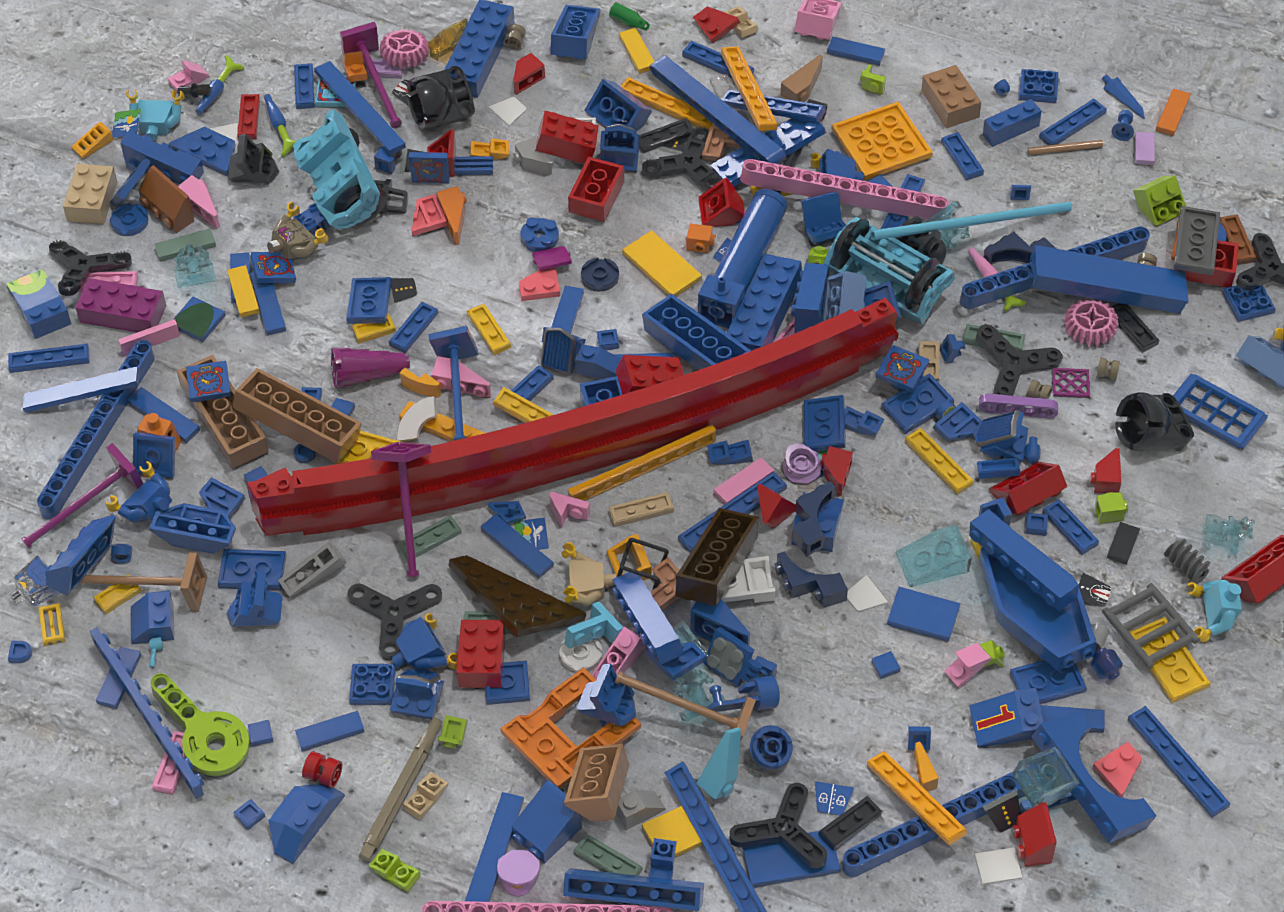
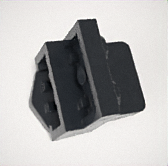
M245 133L239 135L237 153L230 157L228 179L231 182L269 183L277 176L279 168L272 158L273 153L263 143L255 144Z

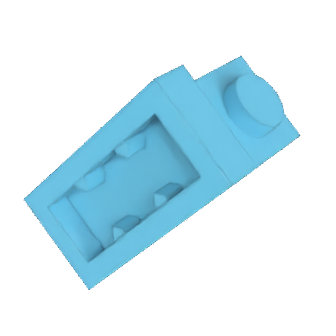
M600 602L592 604L589 620L567 628L564 644L570 649L593 639H598L603 635L613 644L623 626Z

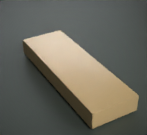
M668 492L609 506V513L614 527L674 512Z

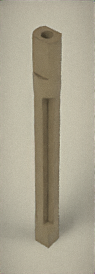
M433 717L425 733L418 740L363 843L364 846L359 853L360 859L369 862L374 852L378 850L434 745L433 741L443 722L440 719Z

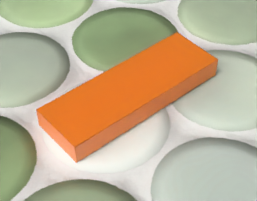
M1172 89L1157 124L1156 131L1174 136L1191 93Z

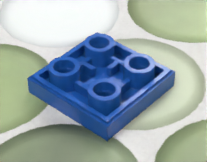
M1022 69L1019 100L1027 101L1032 99L1035 102L1056 103L1059 72Z
M1237 285L1223 288L1222 293L1238 322L1275 313L1276 308L1263 285L1251 291L1242 290Z
M352 664L350 705H391L394 696L396 665Z

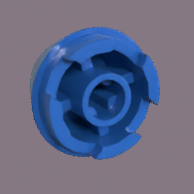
M767 725L759 728L753 734L750 741V753L759 766L771 770L783 767L792 756V740L784 729L774 725Z

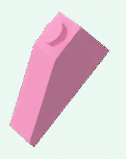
M193 175L190 176L178 187L189 196L192 211L218 229L220 227L218 215L205 182Z

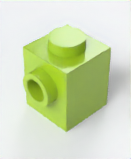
M1121 492L1097 495L1094 508L1099 524L1124 521L1125 513L1128 512L1127 500H1123Z

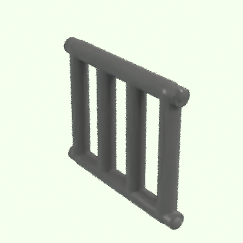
M1153 583L1148 584L1147 589L1110 609L1106 607L1102 610L1106 619L1148 669H1151L1155 662L1191 642L1196 644L1200 641L1192 628ZM1150 596H1153L1159 603V605L1124 624L1116 617L1119 613ZM1164 611L1173 619L1137 640L1128 632ZM1178 626L1186 635L1150 656L1142 649V646Z

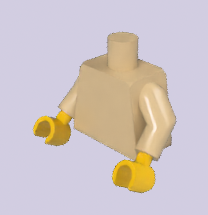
M571 542L564 544L562 547L565 550L561 552L562 557H571V560H569L570 586L563 591V594H567L564 598L565 602H571V605L580 604L589 607L593 603L605 598L604 587L614 586L612 579L616 578V574H603V563L575 551L576 548Z

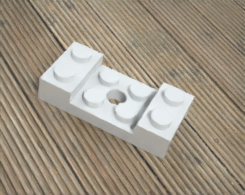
M769 556L744 559L733 578L736 582L729 584L721 598L724 602L753 599L754 603L774 601L776 591L772 584ZM689 600L691 608L696 601Z

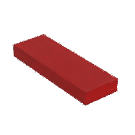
M241 94L238 140L239 135L245 133L251 140H257L260 94Z

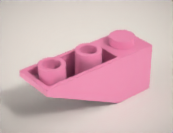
M438 356L431 377L440 383L441 390L453 391L451 359ZM459 362L461 393L490 398V383Z
M624 626L592 673V676L597 680V675L603 664H611L616 674L619 671L624 674L646 647L641 637Z

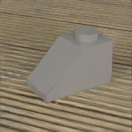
M536 137L515 144L514 159L517 164L520 163L524 170L548 176L552 175L551 161L547 154L535 151Z
M634 790L620 797L616 814L626 830L665 811L666 808L655 791Z

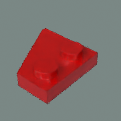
M708 6L693 16L696 23L712 43L741 23L738 17Z

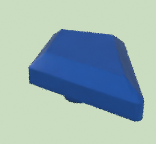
M519 501L488 503V508L507 524L526 519Z

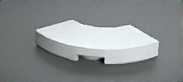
M434 396L420 400L405 413L398 428L397 441L419 440V434L423 425L429 420L437 418L436 398Z

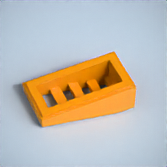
M99 122L71 147L84 159L112 142V133L102 122Z
M917 742L915 743L914 758L919 784L929 792L937 789L939 777L922 744Z

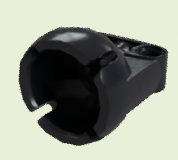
M458 66L414 77L407 83V90L410 92L407 95L408 105L413 120L416 124H419L420 129L429 130L460 121L465 122L475 112L467 79L463 70ZM450 73L456 74L457 80L452 79ZM461 108H465L468 111V115H464L461 112Z
M1144 392L1131 393L1121 400L1117 408V417H1127L1126 421L1115 422L1118 439L1123 446L1133 451H1148L1151 449L1182 451L1194 437L1193 429L1177 399L1169 393H1163L1162 395H1151Z

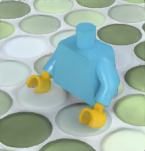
M134 89L135 95L133 97L129 96V90H127L126 96L131 103L129 104V110L141 109L138 128H140L141 134L151 136L152 141L157 139V135H167L169 130L180 121L182 107L180 102L185 98L182 91H180L178 98H176L175 90L171 92V97L175 102L138 100V103H136L138 98L136 89Z
M1226 580L1205 582L1201 586L1194 582L1188 583L1187 587L1194 589L1192 592H1188V594L1200 597L1205 592L1203 599L1208 629L1205 630L1201 626L1194 629L1200 641L1205 643L1210 639V635L1215 636L1222 632H1229L1242 609L1239 595L1241 593L1240 586L1235 583H1229Z

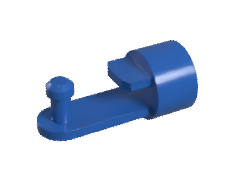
M774 676L751 678L748 683H744L738 688L739 694L748 693V697L756 700L753 707L755 711L777 708L779 705L780 691ZM713 685L709 691L712 694L714 703L710 704L708 709L716 712L741 709L747 698L722 701L721 686Z

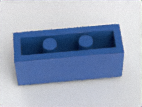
M1032 99L985 119L982 135L994 147L1040 126L1042 110Z

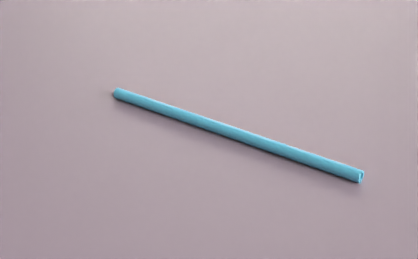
M1063 202L872 230L870 236L872 240L933 232L935 230L940 231L1068 212L1072 210L1071 202Z

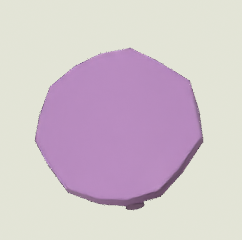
M799 443L788 447L785 452V461L782 464L784 474L792 483L809 484L820 476L821 461L817 457L816 451Z
M511 850L498 859L497 872L507 892L518 897L527 894L532 889L536 877L539 876L540 861L530 851Z

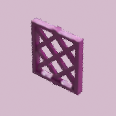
M1053 368V397L1090 398L1089 369ZM1056 373L1061 376L1058 380L1055 379ZM1070 374L1075 377L1072 381L1067 378ZM1084 374L1087 376V380H1086V381H1084L1082 378H1080V377H1082ZM1063 379L1068 382L1065 386L1060 383ZM1077 380L1083 383L1079 387L1074 384ZM1055 385L1060 386L1061 389L1059 391H1056ZM1070 385L1075 388L1072 392L1067 389ZM1084 386L1087 387L1086 393L1081 389Z

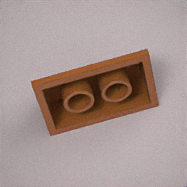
M154 165L151 166L139 188V201L144 208L151 210L155 218H160L168 229L171 228L174 232L178 233L195 221L189 196Z

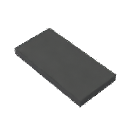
M1181 206L1173 269L1213 275L1220 212Z

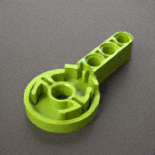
M164 673L154 675L151 679L153 696L185 729L182 739L185 758L188 757L191 761L193 768L204 775L221 776L241 766L250 748L249 735L244 723L236 716L227 712H202L168 675ZM159 685H166L162 689L157 688ZM175 699L180 700L178 703H170ZM187 714H193V715H194V716L191 717V718H185V717H184V716L187 715ZM220 739L225 745L219 750H211L208 748L209 743L212 740Z

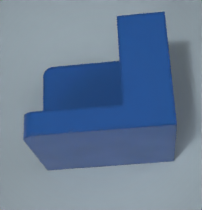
M1004 498L980 505L979 515L989 509L1008 526L1010 525L1012 513Z

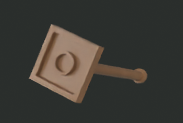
M189 553L183 578L86 575L80 583L180 586L190 611L199 612L207 574L198 554Z
M621 671L618 672L614 682L615 684H624L727 725L730 729L738 727L741 729L740 741L744 736L756 701L747 697L737 717L731 718L627 677Z

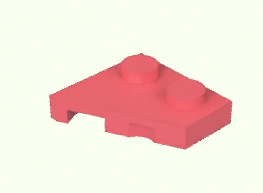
M435 194L417 199L416 211L413 216V227H411L412 236L448 226Z
M556 267L538 270L520 280L521 300L527 301L560 296Z
M1127 742L1093 764V768L1113 792L1122 798L1142 761V757Z

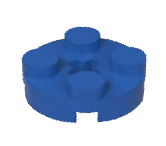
M531 217L527 219L526 224L521 228V242L530 251L537 252L546 250L551 246L555 247L559 241V230L554 220ZM538 233L544 234L541 237H537Z

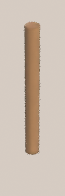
M1094 140L1029 147L1027 151L1028 155L1100 148L1103 147V141Z

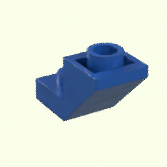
M654 838L649 877L672 879L677 841Z

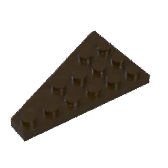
M468 555L449 559L448 566L516 637L585 621L586 613Z

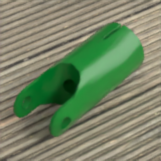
M617 2L612 5L609 11L611 18L629 27L641 28L643 30H647L650 27L649 22L645 21L636 11Z

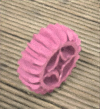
M408 29L393 30L392 33H387V36H383L380 44V54L383 62H387L389 66L393 65L394 68L399 66L401 69L416 68V65H422V62L426 61L429 54V44L425 36L421 35V32L416 33L415 30L409 31Z
M1085 298L1083 302L1078 300L1076 304L1072 303L1066 311L1064 318L1065 331H1068V337H1073L1074 342L1079 340L1080 345L1086 343L1088 347L1091 344L1097 347L1099 343L1105 345L1116 334L1118 317L1115 314L1114 308H1109V303L1102 304V300L1096 302L1094 299L1088 301Z

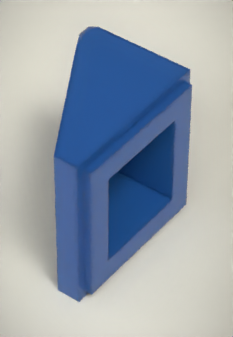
M1011 185L1010 199L1029 200L1031 185Z

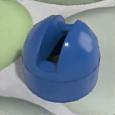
M1006 79L1000 80L993 87L1001 96L1006 95V92L1010 91V85Z

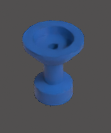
M1122 110L1119 112V123L1112 127V135L1117 140L1127 141L1134 136V128L1130 125L1133 121V113L1131 111Z

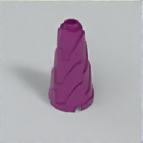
M342 347L331 348L334 387L352 386V384L369 382L372 379L390 377V375L398 374L404 368H410L409 356H405V353L389 351H369V349Z

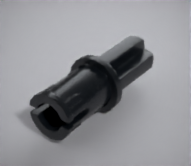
M192 83L189 86H179L177 93L180 96V91H182L185 97L197 98L198 96L210 95L212 87L209 84L198 85Z

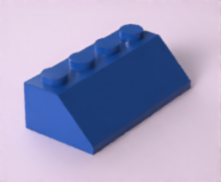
M110 515L92 520L87 527H83L79 536L75 540H71L66 551L61 552L56 562L48 566L45 572V576H47L46 586L69 596L111 547L116 517Z

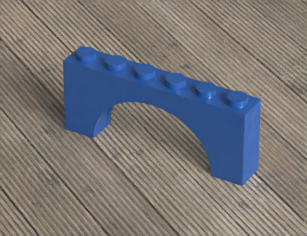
M1079 710L1040 724L1032 735L1033 740L1108 843L1144 830L1151 824L1157 815L1144 798L1131 800L1116 796L1100 786L1086 770L1081 760L1079 742L1083 740L1092 727Z

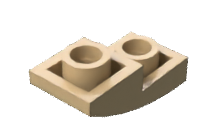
M430 772L417 784V790L403 803L402 809L418 820H421L441 797L448 786V782Z

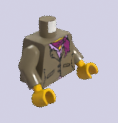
M292 201L287 204L288 213L282 216L273 229L271 242L267 243V248L270 253L280 252L285 259L306 258L314 254L315 250L319 247V243H327L328 236L321 228L315 232L316 237H314L296 218L291 219L292 216H297L300 213L298 205L293 209L295 205Z

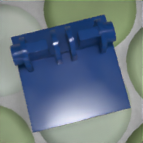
M316 203L311 204L307 210L293 217L314 237H316L315 232L318 229L326 230L331 226L318 209Z

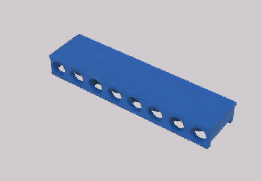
M1035 245V249L1030 257L1033 271L1032 288L1181 314L1185 305L1189 302L1186 272L1038 245Z

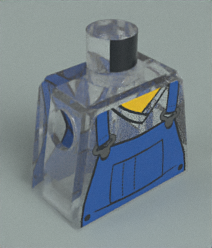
M38 555L13 578L17 589L10 593L9 596L16 605L27 599L32 606H37L61 594L46 586L47 576H45L48 565Z

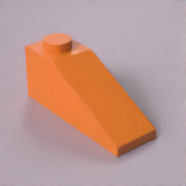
M455 186L436 192V196L447 220V227L454 243L458 245L465 216L464 204L467 203L465 193H461L459 187Z

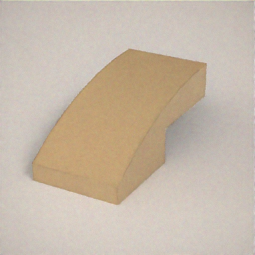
M737 6L725 11V13L736 16L741 23L733 29L741 37H746L758 31L757 24L748 18L747 11Z
M919 341V355L930 359L923 377L930 373L936 380H939L940 341Z

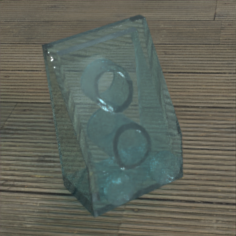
M957 525L937 529L896 551L909 587L970 572L972 558Z

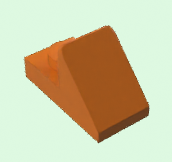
M362 51L344 54L342 65L349 82L367 80Z

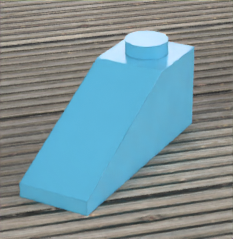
M738 727L725 732L696 782L715 800L728 797L734 790L733 785L737 780L741 739V729Z

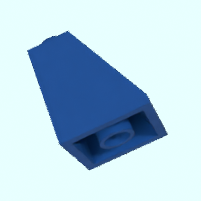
M549 780L544 783L511 826L513 840L519 846H525L528 851L544 864L582 829L581 815L565 806L566 794Z

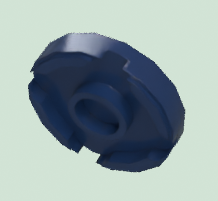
M593 258L582 266L581 281L590 290L598 292L607 291L618 283L619 268L610 259Z

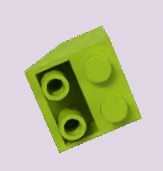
M1176 175L1162 176L1133 190L1139 209L1155 226L1180 215L1181 206H1186Z

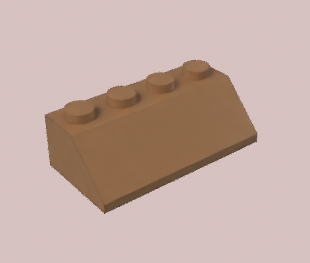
M623 743L580 748L564 800L566 807L591 821H608L615 818L629 768Z

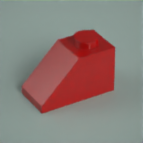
M532 53L520 58L516 62L513 79L514 93L516 95L546 78L545 65Z
M829 446L827 454L823 453L821 465L824 466L823 474L828 482L831 481L837 495L842 496L852 466L853 452Z
M1115 448L1095 465L1094 472L1090 473V485H1094V493L1120 492L1122 483L1120 448Z

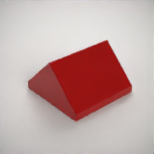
M451 129L429 145L427 153H447L450 177H455L456 140L455 131Z

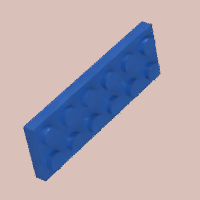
M791 118L777 126V130L767 131L765 135L779 145L785 152V155L788 156L824 135L826 130L820 122L815 123ZM741 147L711 164V167L715 174L722 179L728 178L734 187L742 182L740 175L743 162L748 159H757Z

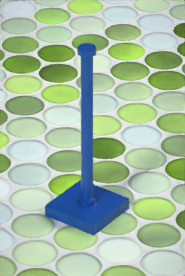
M467 326L428 334L429 342L436 356L451 359L456 435L454 436V441L466 438L463 431L459 359L479 355L476 343Z

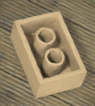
M76 163L63 204L67 221L105 224L111 204L110 201L113 198L117 185L114 166Z

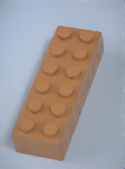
M210 355L188 366L217 362L214 355ZM186 367L177 371L181 388L190 400ZM229 380L230 397L192 402L191 404L231 468L234 469L269 452L266 437L256 421L233 408L235 388Z
M256 368L235 390L234 409L336 463L342 459L359 438L361 422L259 368Z

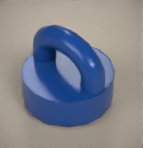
M119 543L111 545V558L113 561L123 564L131 560L132 546L130 544ZM116 555H126V557L118 558Z

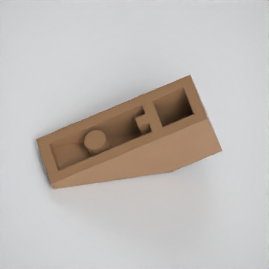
M817 56L781 82L780 95L788 100L807 101L822 70L823 56Z

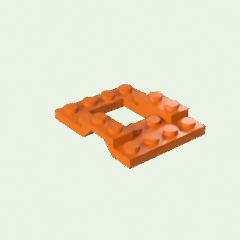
M584 667L553 689L543 703L528 715H518L500 728L501 734L547 780L559 789L571 781L580 748L621 744L641 729V722L636 718L622 726L607 722L608 724L576 746L554 724L565 715L567 708L581 698L586 684L596 682V679Z

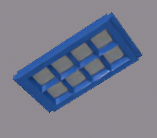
M1190 373L1173 395L1182 407L1188 421L1238 449L1246 447L1268 418V415L1262 410Z

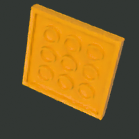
M899 101L834 123L831 126V130L848 156L855 161L858 171L864 174V180L931 158L933 155V151Z

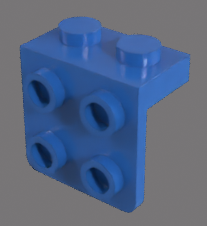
M834 191L802 200L805 235L812 243H823L827 239H835L839 231H842L846 226L842 221L839 194Z

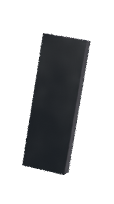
M687 118L654 129L639 135V147L643 153L689 137L693 127Z
M1118 303L1110 307L1114 308L1115 314H1117L1118 326L1142 353L1159 345L1160 340L1127 304Z
M866 796L822 828L818 835L832 850H835L881 816L883 811Z

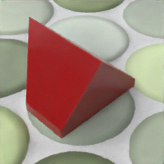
M761 483L757 484L763 524L775 528L795 512L796 504Z

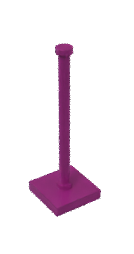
M375 21L340 31L342 55L362 51L363 59L391 119V126L393 128L401 126L402 121L396 115L369 52L379 50Z
M395 442L371 451L372 460L398 462L408 563L406 575L408 577H415L419 575V570L416 568L406 462L431 453V445Z
M113 443L107 446L106 449L116 466V471L28 537L24 536L21 538L28 548L32 547L31 544L121 477L126 478L136 490L144 484L136 468Z

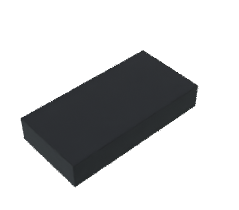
M1120 522L1107 558L1127 565L1140 528Z

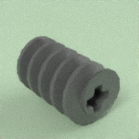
M1185 538L1174 542L1166 549L1164 556L1168 557L1170 562H1174L1175 566L1180 568L1181 572L1186 574L1188 579H1192V582L1196 584L1200 583L1208 575V567L1211 562L1206 561L1202 563L1204 560L1203 555L1196 558L1199 551L1194 550L1190 552L1193 546L1191 544L1184 546L1187 542Z

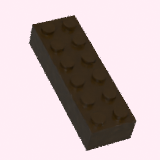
M719 508L676 575L675 597L717 606L758 538L759 517Z

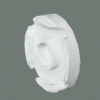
M565 639L563 640L560 648V660L568 670L577 673L583 667L587 671H591L598 666L602 659V646L598 639H593L570 649L564 644Z

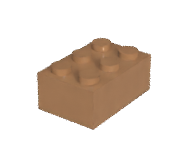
M957 65L923 75L921 91L946 128L980 117L981 101Z

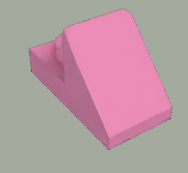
M181 60L183 70L169 77L168 82L177 92L179 86H189L192 83L198 84L209 78V74L200 64Z
M550 492V507L561 527H563L568 515L576 519L588 521L590 502Z
M975 643L957 651L955 654L959 658L945 672L961 688L992 658L979 643Z

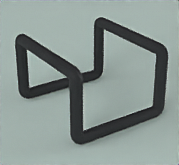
M629 538L617 577L621 576L624 570L655 580L652 589L654 590L658 587L660 578L624 566L631 544L634 542L664 552L661 562L667 558L669 551L666 548L636 538Z

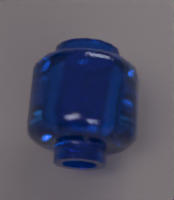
M1104 647L1095 652L1090 664L1100 679L1108 678L1111 681L1121 675L1119 671L1123 667V662L1115 650Z

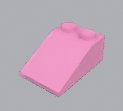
M804 0L798 10L794 32H799L802 36H816L820 40L830 39L842 2L834 0Z

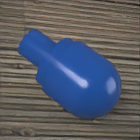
M1034 436L1029 438V443L1026 444L1024 450V459L1028 464H1035L1040 460L1041 448L1037 444L1038 438Z

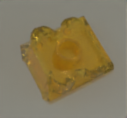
M468 19L460 20L428 41L430 57L438 61L441 56L451 51L453 52L467 25Z

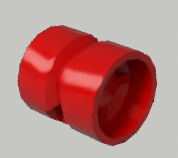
M312 751L307 756L303 765L302 777L313 782L319 780V784L334 788L341 776L343 763L331 757L326 759L325 755Z

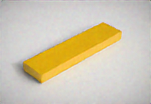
M922 428L905 437V442L957 495L973 485L974 480Z

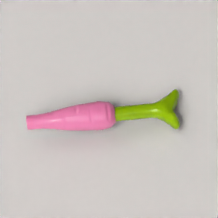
M974 247L968 250L983 278L999 273ZM1012 295L1005 297L1004 312L1008 311L1011 307L1023 306L1026 304V301Z

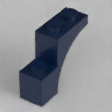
M1012 232L1009 235L1003 236L996 243L988 245L984 249L983 258L991 265L1001 261L1030 263L1032 262L1030 257L1035 249V245L1057 248L1045 237L1032 242L1029 246L1015 232Z
M831 481L825 485H819L814 491L803 494L796 500L795 512L802 521L793 527L792 539L806 557L824 547L825 535L819 526L818 516L822 509L835 499V486Z
M785 551L777 554V562L774 563L775 570L778 575L781 574L783 588L785 592H789L791 598L814 592L815 599L821 602L823 608L847 601L848 588L840 573L828 575L811 573L794 564Z

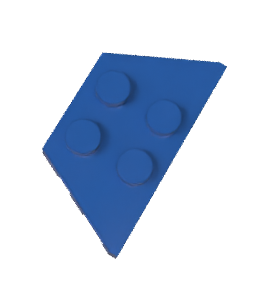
M204 126L169 143V146L174 151L181 150L199 158L202 161V165L228 176L230 157L234 153L236 146L235 140Z

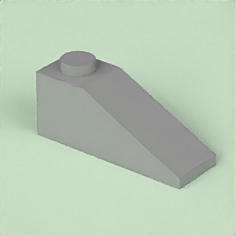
M327 542L278 581L288 596L292 597L332 575L347 562L336 546Z

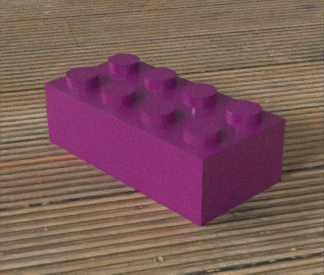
M88 278L75 309L80 323L137 333L159 325L167 305L164 293L161 290Z

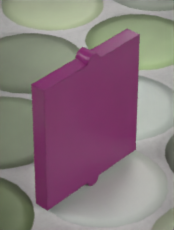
M565 246L532 253L534 264L537 265L539 271L572 264L570 252L567 251Z

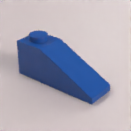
M581 344L576 358L577 374L600 379L617 376L616 368L621 358L602 348Z

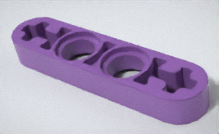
M983 394L979 398V409L987 413L1004 414L1018 410L1023 412V416L1054 418L1058 415V403L1051 399L999 394Z

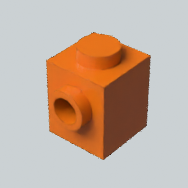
M690 223L686 237V250L709 253L711 246L715 245L716 235L713 234V226Z

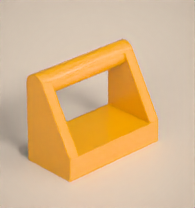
M638 533L625 538L606 551L616 577L620 567L616 555L624 553L629 538L640 540ZM632 542L629 551H632L638 569L636 570L652 575L651 564L643 545ZM640 576L643 581L649 579V578Z

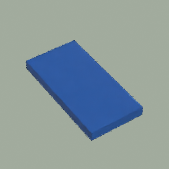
M819 831L809 832L808 834L818 841L827 850L828 854L827 862L823 867L812 868L781 841L742 848L749 879L753 887L839 873L840 865L836 849L832 850L818 835Z

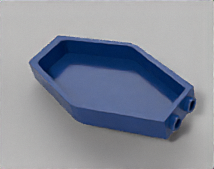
M984 547L980 548L979 562L996 619L1004 629L1057 671L1062 668H1069L1074 663L1083 659L1087 660L1095 655L1097 641L1079 587L1077 598L1058 611L1053 606L1048 605L1045 599L1038 593H1034L1024 581L1019 580L1011 570L1002 566L998 559L988 554ZM1037 549L1040 553H1042L1046 558H1048L1052 563H1054L1058 568H1060L1064 573H1066L1070 578H1072L1077 583L1073 575H1071L1060 565H1058L1056 562L1050 559L1047 555H1045L1043 552Z

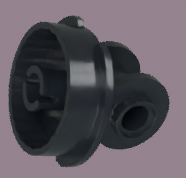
M914 216L906 220L902 226L920 224L922 219L919 216ZM938 230L931 233L926 232L893 237L930 259L937 258L941 265L945 260L946 246L940 240L941 233Z

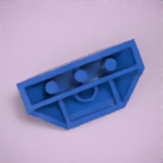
M183 503L163 511H156L149 530L172 546L213 554L230 546L236 527L222 510Z
M321 784L294 786L268 820L275 854L294 864L345 797V794L335 788H329Z

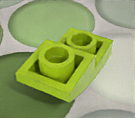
M381 849L368 865L375 873L409 892L421 876L418 869L401 862L399 856L384 849Z

